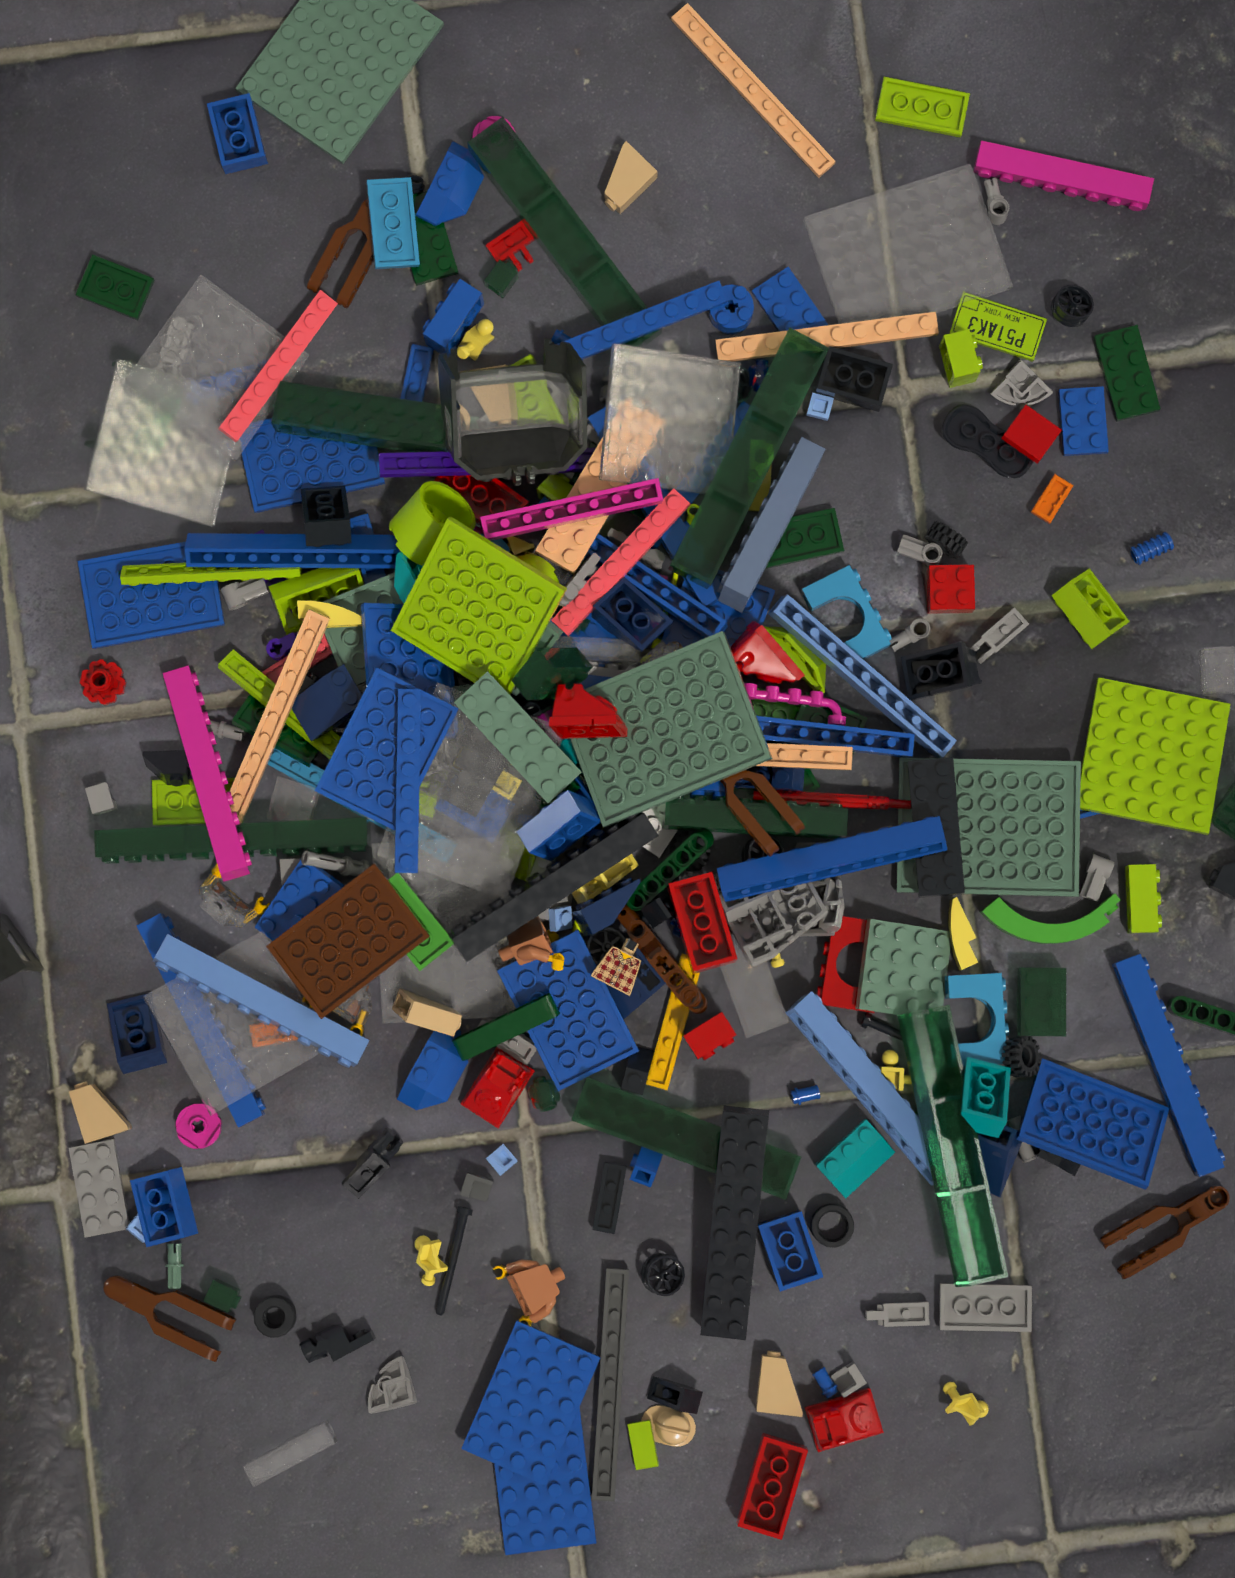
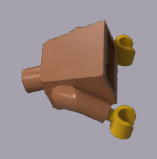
M539 916L507 935L509 945L498 949L503 962L515 957L519 965L534 960L545 963L550 961L553 970H563L564 956L561 953L550 955L553 953L551 942L559 939V936L556 932L550 931V929L546 930Z
M521 1259L507 1264L506 1267L499 1265L493 1268V1270L500 1268L503 1271L502 1276L496 1279L507 1278L522 1308L524 1316H521L519 1321H527L528 1325L531 1326L532 1323H537L550 1314L556 1303V1296L560 1293L556 1283L565 1279L564 1272L560 1267L550 1271L546 1264L540 1265L537 1261Z

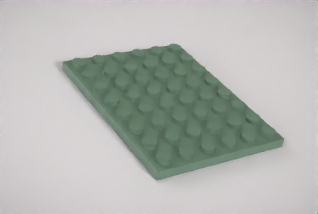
M299 0L235 89L241 95L250 93L255 105L341 164H344L442 29L444 22L412 0Z
M723 631L584 689L593 696L599 695L605 698L617 708V714L628 728L627 737L571 739L602 826L605 828L623 821L629 816L640 814L773 759Z
M899 758V800H910L908 761L938 758ZM954 759L964 894L1079 897L1081 761ZM898 808V826L904 822H912L911 809ZM915 858L897 862V893H918Z

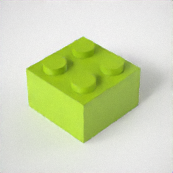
M970 329L943 335L939 344L949 388L976 382L981 372L980 370L983 369L981 357H977L975 348H977L976 337L971 335Z

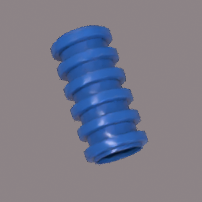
M1163 532L1161 536L1156 535L1155 539L1152 537L1149 541H1143V544H1137V547L1132 546L1130 553L1134 562L1141 565L1142 561L1147 562L1149 558L1154 559L1155 555L1160 556L1161 553H1167L1168 549L1170 551L1173 550L1174 544L1170 535L1167 532Z

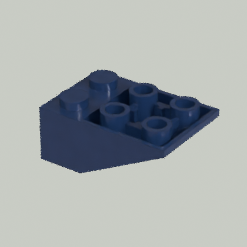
M754 766L746 769L747 771L762 774L775 790L803 792L805 768ZM740 779L734 785V788L756 789L750 781Z
M630 877L615 884V890H612V888L606 889L596 896V900L593 901L591 898L577 904V910L573 911L572 914L583 936L595 934L613 924L640 884V879L632 880Z
M639 948L636 949L633 956L641 960L630 996L607 985L623 1019L666 984Z
M1005 1125L999 1138L976 1133L971 1127L967 1138L959 1181L1001 1197L1022 1141L1017 1140L1019 1131Z

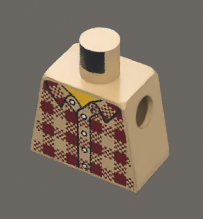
M626 938L621 950L612 946L590 976L630 996L641 960L633 956L639 944Z

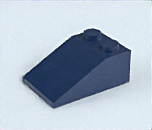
M625 577L596 602L592 608L591 617L604 629L641 652L673 623L672 619Z
M343 664L298 695L292 710L312 742L351 719L362 694Z
M147 993L108 1003L107 1008L116 1058L122 1073L127 1074L167 1063L164 1042L152 994Z

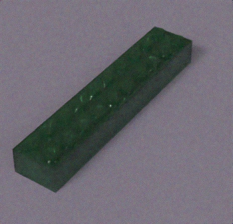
M587 1077L572 1121L714 1174L717 1173L721 1126ZM766 1143L761 1191L786 1200L801 1156Z

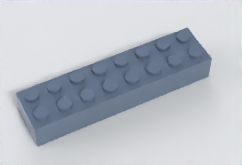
M801 437L798 444L793 443L786 461L783 462L777 478L773 481L767 497L764 498L757 516L754 517L748 533L744 536L738 553L734 555L728 572L724 574L717 591L721 593L718 599L719 602L741 613L743 612L810 484L826 450L825 448Z

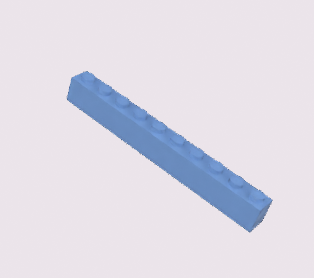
M788 594L781 596L767 613L905 733L915 734L914 740L934 758H943L957 741Z
M169 934L166 935L153 959L158 969L164 972L170 970L177 974L176 978L185 983L191 981L197 984L196 988L207 994L209 991L216 994V998L225 1004H229V1002L235 1004L240 1012L249 1015V1013L256 1015L259 1022L265 1025L270 1023L275 1025L280 1033L286 1036L290 1034L296 1036L299 1043L308 1047L310 1044L315 1046L320 1054L326 1057L334 1056L338 1059L337 1062L345 1067H355L358 1064L369 1042L368 1039L326 1017L321 1019L315 1011Z
M812 991L803 995L785 1012L931 1186L941 1183L958 1166L953 1154L946 1150L940 1143L938 1136L925 1126L924 1120L914 1113L909 1102L898 1094L894 1084L881 1074L880 1068L870 1061L865 1050L854 1042L850 1032L838 1023L837 1017L827 1010L818 995Z

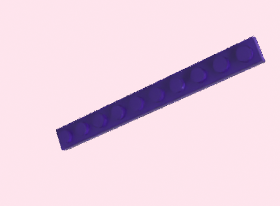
M587 448L566 471L559 473L582 472L596 448ZM449 451L379 453L378 455L380 478L470 475L454 462Z

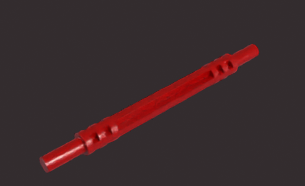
M776 790L787 804L878 810H888V808L911 809V800L889 799L887 796ZM753 791V800H765L758 791Z

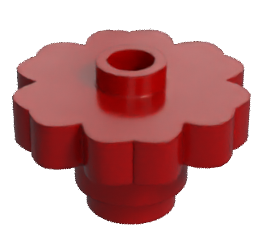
M103 659L91 662L89 670H83L81 674L80 684L85 687L83 695L92 703L98 701L102 705L115 703L117 695H122L125 692L127 682L122 678L124 671L114 662L107 664ZM106 679L105 683L101 686V681Z

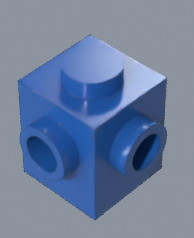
M642 1146L639 1154L634 1153L630 1166L633 1167L630 1180L651 1187L663 1154Z

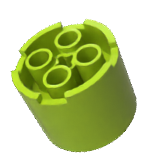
M428 481L422 484L391 519L389 531L394 533L398 541L395 544L407 558L422 566L430 554L447 518L451 516L472 530L475 528L476 521L470 505L457 491L444 483Z

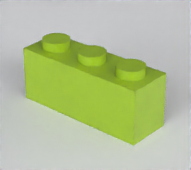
M1156 864L1125 866L1128 934L1157 933L1159 928L1162 927V916L1158 914V905H1161V894L1157 892V883L1160 882V871L1156 869Z

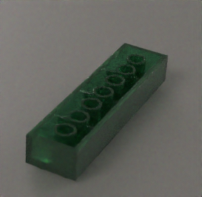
M283 381L279 383L271 422L276 432L408 452H448L445 445L442 408L440 404ZM449 414L450 432H451V416H450V414Z
M683 795L664 803L663 829L686 831L707 829L710 832L749 834L726 807V797H716L715 801L707 800L706 796H693L692 799H684ZM739 798L768 835L837 839L847 836L848 809L843 808L842 804H829L827 807H820V803L807 802L805 806H797L795 801H785L805 825V829L796 835L789 824L781 820V815L771 803L768 804L766 800H761L760 803H752V799Z

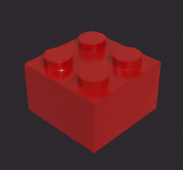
M929 565L927 568L928 614L973 613L975 610L974 565Z
M720 1012L683 1035V1038L697 1059L702 1058L704 1061L716 1054L714 1049L721 1045L722 1048H725L735 1042L733 1037L736 1036V1033L723 1012Z

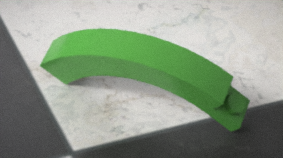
M1115 893L1111 894L1087 915L1075 921L1062 924H1046L1025 918L1008 907L1000 897L994 899L979 913L997 929L1017 939L1039 944H1057L1083 938L1101 929L1110 922L1104 914L1106 913L1108 916L1118 908L1116 904L1120 901V898Z

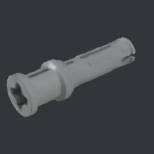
M304 851L301 859L303 865L338 871L342 876H359L369 868L367 860L357 861L349 856L337 858Z

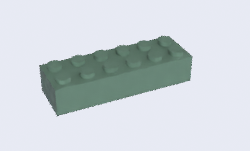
M488 671L454 702L547 803L552 801L581 773L577 766Z

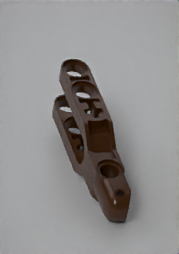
M368 196L360 206L354 220L335 230L307 284V289L317 294L324 279L327 280V273L334 260L337 261L348 238L358 230L362 231L367 237V242L336 300L338 305H342L346 309L353 301L374 261Z
M744 770L720 780L725 787L726 807L769 857L774 852L776 853L779 848L734 794V785L740 779L750 781L766 802L774 806L781 815V820L786 821L795 831L796 835L805 829L803 822L762 774Z
M626 904L617 918L626 928L628 936L632 941L639 944V950L680 1002L695 1014L703 1013L708 1007L707 998L637 912L631 910ZM638 927H643L642 935L636 937L634 935L635 930ZM668 965V967L672 970L667 972V968L665 966ZM702 999L703 1005L701 1006V1008L693 1009V1007H696L700 1004Z
M1213 1186L1176 1207L1155 1205L1105 1234L1099 1240L1106 1249L1119 1240L1127 1239V1236L1140 1228L1144 1229L1168 1214L1173 1215L1177 1219V1233L1117 1268L1122 1279H1127L1181 1248L1190 1228L1228 1205L1230 1201L1229 1193L1222 1186Z
M118 1275L109 1277L103 1285V1290L107 1297L145 1316L154 1334L214 1362H217L218 1356L222 1351L206 1345L203 1340L193 1339L185 1335L184 1331L159 1320L154 1312L156 1305L166 1300L227 1330H232L233 1324L236 1322V1318L179 1290L158 1294Z

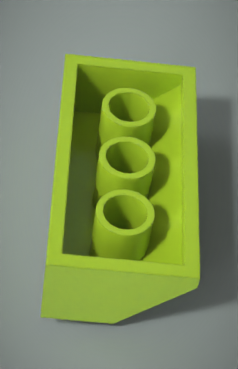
M318 568L301 574V577H294L268 587L285 634L288 635L292 632H298L303 623V620L300 621L298 619L297 601L324 602L363 586L364 583L359 568Z

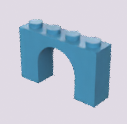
M848 565L803 588L801 594L811 612L835 600H846L858 607L863 618L862 630L857 636L844 643L864 660L888 648L892 638L887 628H882L879 622L882 619L876 608L872 609L869 603L871 597L867 589H862L859 581H861L859 573L856 569L852 570L851 566Z
M1002 973L945 976V999H977L987 1007L991 1016L990 1029L981 1040L973 1043L948 1044L949 1067L965 1066L967 1057L994 1064H1003L1002 1061L1005 1060V1057H1002V1053H1005L1003 1046H1006L1005 1042L1006 1036H1009L1008 1023H1005L1004 1014H1007V1002L1003 1000L1006 981L1005 978H1002Z

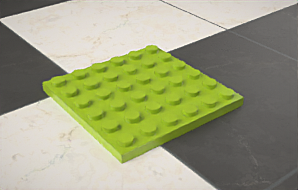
M450 516L447 518L391 631L474 683L488 671L507 693L511 695L567 588Z
M1098 678L1081 768L1080 809L1208 835L1231 704Z

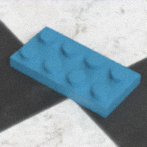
M411 177L367 180L375 269L419 267L420 261Z

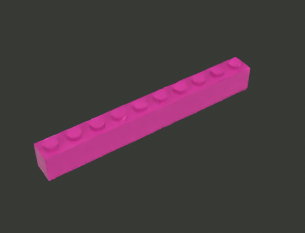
M189 666L163 673L220 875L224 882L250 874L248 866H251L252 862L249 853H244L242 846L246 845L243 832L238 833L236 825L240 824L237 812H232L230 805L234 804L231 791L226 792L224 786L228 784L225 771L220 772L219 765L223 763L219 751L215 752L213 745L217 744L213 731H208L207 725H210L211 722L208 712H203L201 707L205 705L202 692L197 693L196 686L200 685L196 672L191 673Z

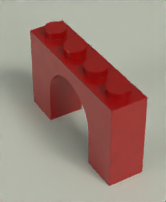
M843 916L841 928L838 932H835L834 936H829V942H824L823 955H827L826 963L821 964L819 977L823 978L822 987L818 986L816 993L821 998L824 1006L874 1013L873 1011L855 1009L858 987L845 983L840 978L836 968L838 954L846 945L864 943L867 920Z

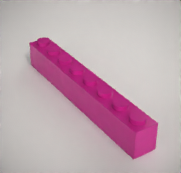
M981 141L973 173H978V176L983 178L996 177L1006 183H1011L1012 181L1019 182L1024 187L1031 188L1037 186L1042 187L1047 192H1064L1069 197H1076L1078 195L1086 197L1087 200L1093 202L1099 200L1106 201L1111 206L1124 205L1133 211H1141L1147 208L1154 178L986 141Z
M659 478L486 515L480 517L484 537L493 541L662 504L663 496Z

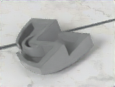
M1020 359L990 394L999 401L1009 405H1016V403L1032 405L1046 399L1053 391Z
M403 1356L395 1358L379 1371L381 1377L377 1384L371 1385L368 1397V1411L370 1414L417 1403L414 1386Z

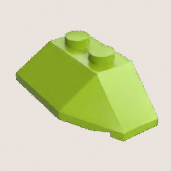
M764 626L804 673L805 676L802 679L813 691L823 692L824 695L826 664L784 627Z

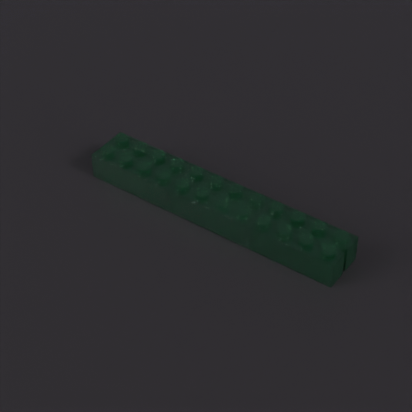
M501 117L467 142L469 152L601 326L647 309V306L504 117ZM662 329L616 347L627 360L642 349L643 342L647 345L661 335Z
M792 328L788 329L668 567L670 571L684 578L690 575V581L706 589L711 586L829 350L827 346Z
M367 817L240 823L236 825L238 833L243 832L246 845L242 846L244 853L248 852L250 858L254 857V853H260L263 857L277 856L276 852H283L286 856L299 855V851L321 854V850H328L332 854L344 853V849H351V851L357 853L366 852V848H372L371 822ZM206 825L94 830L95 858L101 859L102 863L119 864L121 859L128 863H141L142 858H147L151 862H163L164 857H169L173 861H185L187 856H192L196 860H207L209 855H215Z
M950 1005L897 1015L955 1287H968L1008 1277L978 1134L961 1115L964 1069Z

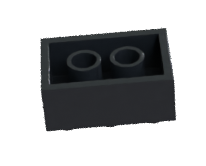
M829 346L816 394L832 397L837 401L879 412L893 364Z
M345 485L301 489L306 547L352 543Z

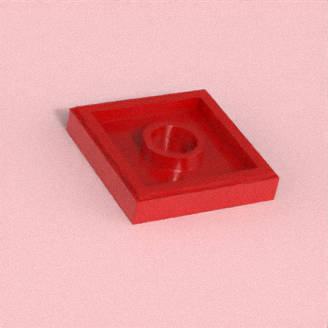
M1025 405L1001 439L1038 464L1062 429L1028 405Z

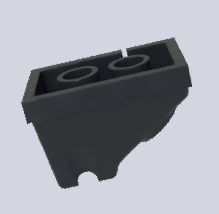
M958 642L901 656L908 699L911 701L981 684L982 680L978 675L975 658L977 652L965 646V642Z

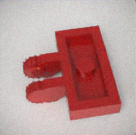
M522 220L485 245L498 265L509 258L518 272L523 269L519 260L514 256L518 251H521L524 259L529 264L534 262L532 256L525 248L534 241V237Z

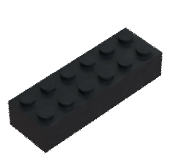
M950 757L908 761L912 822L921 821L926 817L940 816L948 849L915 858L918 897L962 895L965 893L954 759Z

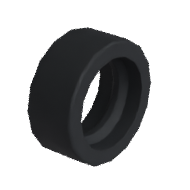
M826 1204L820 1206L814 1212L811 1218L810 1229L813 1237L820 1244L826 1247L837 1248L846 1244L851 1239L854 1232V1221L852 1215L844 1207L838 1204ZM829 1212L840 1214L846 1223L844 1233L836 1239L824 1237L819 1230L821 1217Z

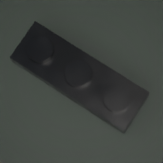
M604 1162L592 1230L615 1234L627 1166Z

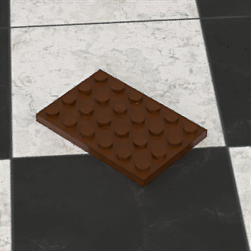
M374 863L266 947L318 1016L323 1019L431 935L378 865Z

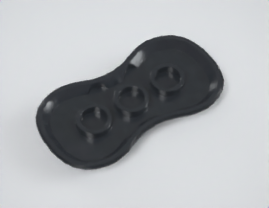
M964 404L958 405L945 417L942 425V434L945 440L956 449L971 452L982 457L999 475L1006 478H1020L1033 464L1031 459L1001 439L1006 430L995 426L978 408Z

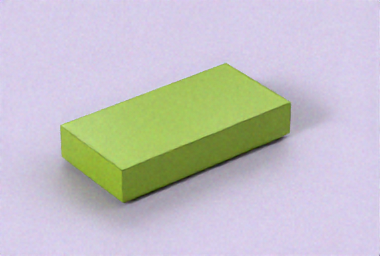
M651 1419L628 1423L636 1470L658 1467L659 1461Z

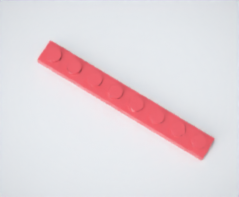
M322 290L316 294L218 429L234 442L239 440L338 303Z
M673 488L663 499L662 504H658L578 592L575 599L564 606L551 621L569 637L592 612L593 605L634 567L691 505L690 502Z

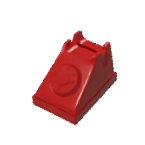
M752 621L730 647L737 662L739 672H743L745 675L756 674L758 679L778 684L783 680L788 682L799 681L805 676L762 624Z
M580 683L574 684L570 690L566 689V684L557 685L552 717H549V726L561 739L627 737L628 728L625 726V722L617 714V708L608 700L599 695H591L584 690L583 685Z
M496 1047L464 1097L461 1105L499 1128L535 1070Z
M870 1387L855 1391L845 1398L838 1396L804 1407L817 1452L884 1433Z

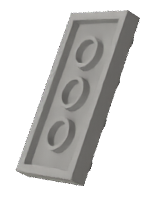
M115 1139L69 1148L84 1237L126 1230L125 1228L129 1225L130 1220Z
M940 1283L939 1329L1032 1332V1285Z

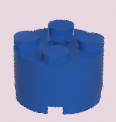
M725 285L722 288L728 301L723 305L710 309L709 319L711 324L722 333L734 335L744 331L750 324L754 311V302L745 287ZM728 307L735 309V312L731 313Z

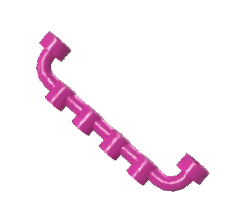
M744 684L750 700L762 699L768 702H787L792 705L805 704L811 707H828L833 712V715L828 716V724L846 726V717L842 716L838 703L832 699L823 698V692L811 691L810 696L801 695V690L796 688L788 689V693H780L777 686H766V691L757 690V684Z

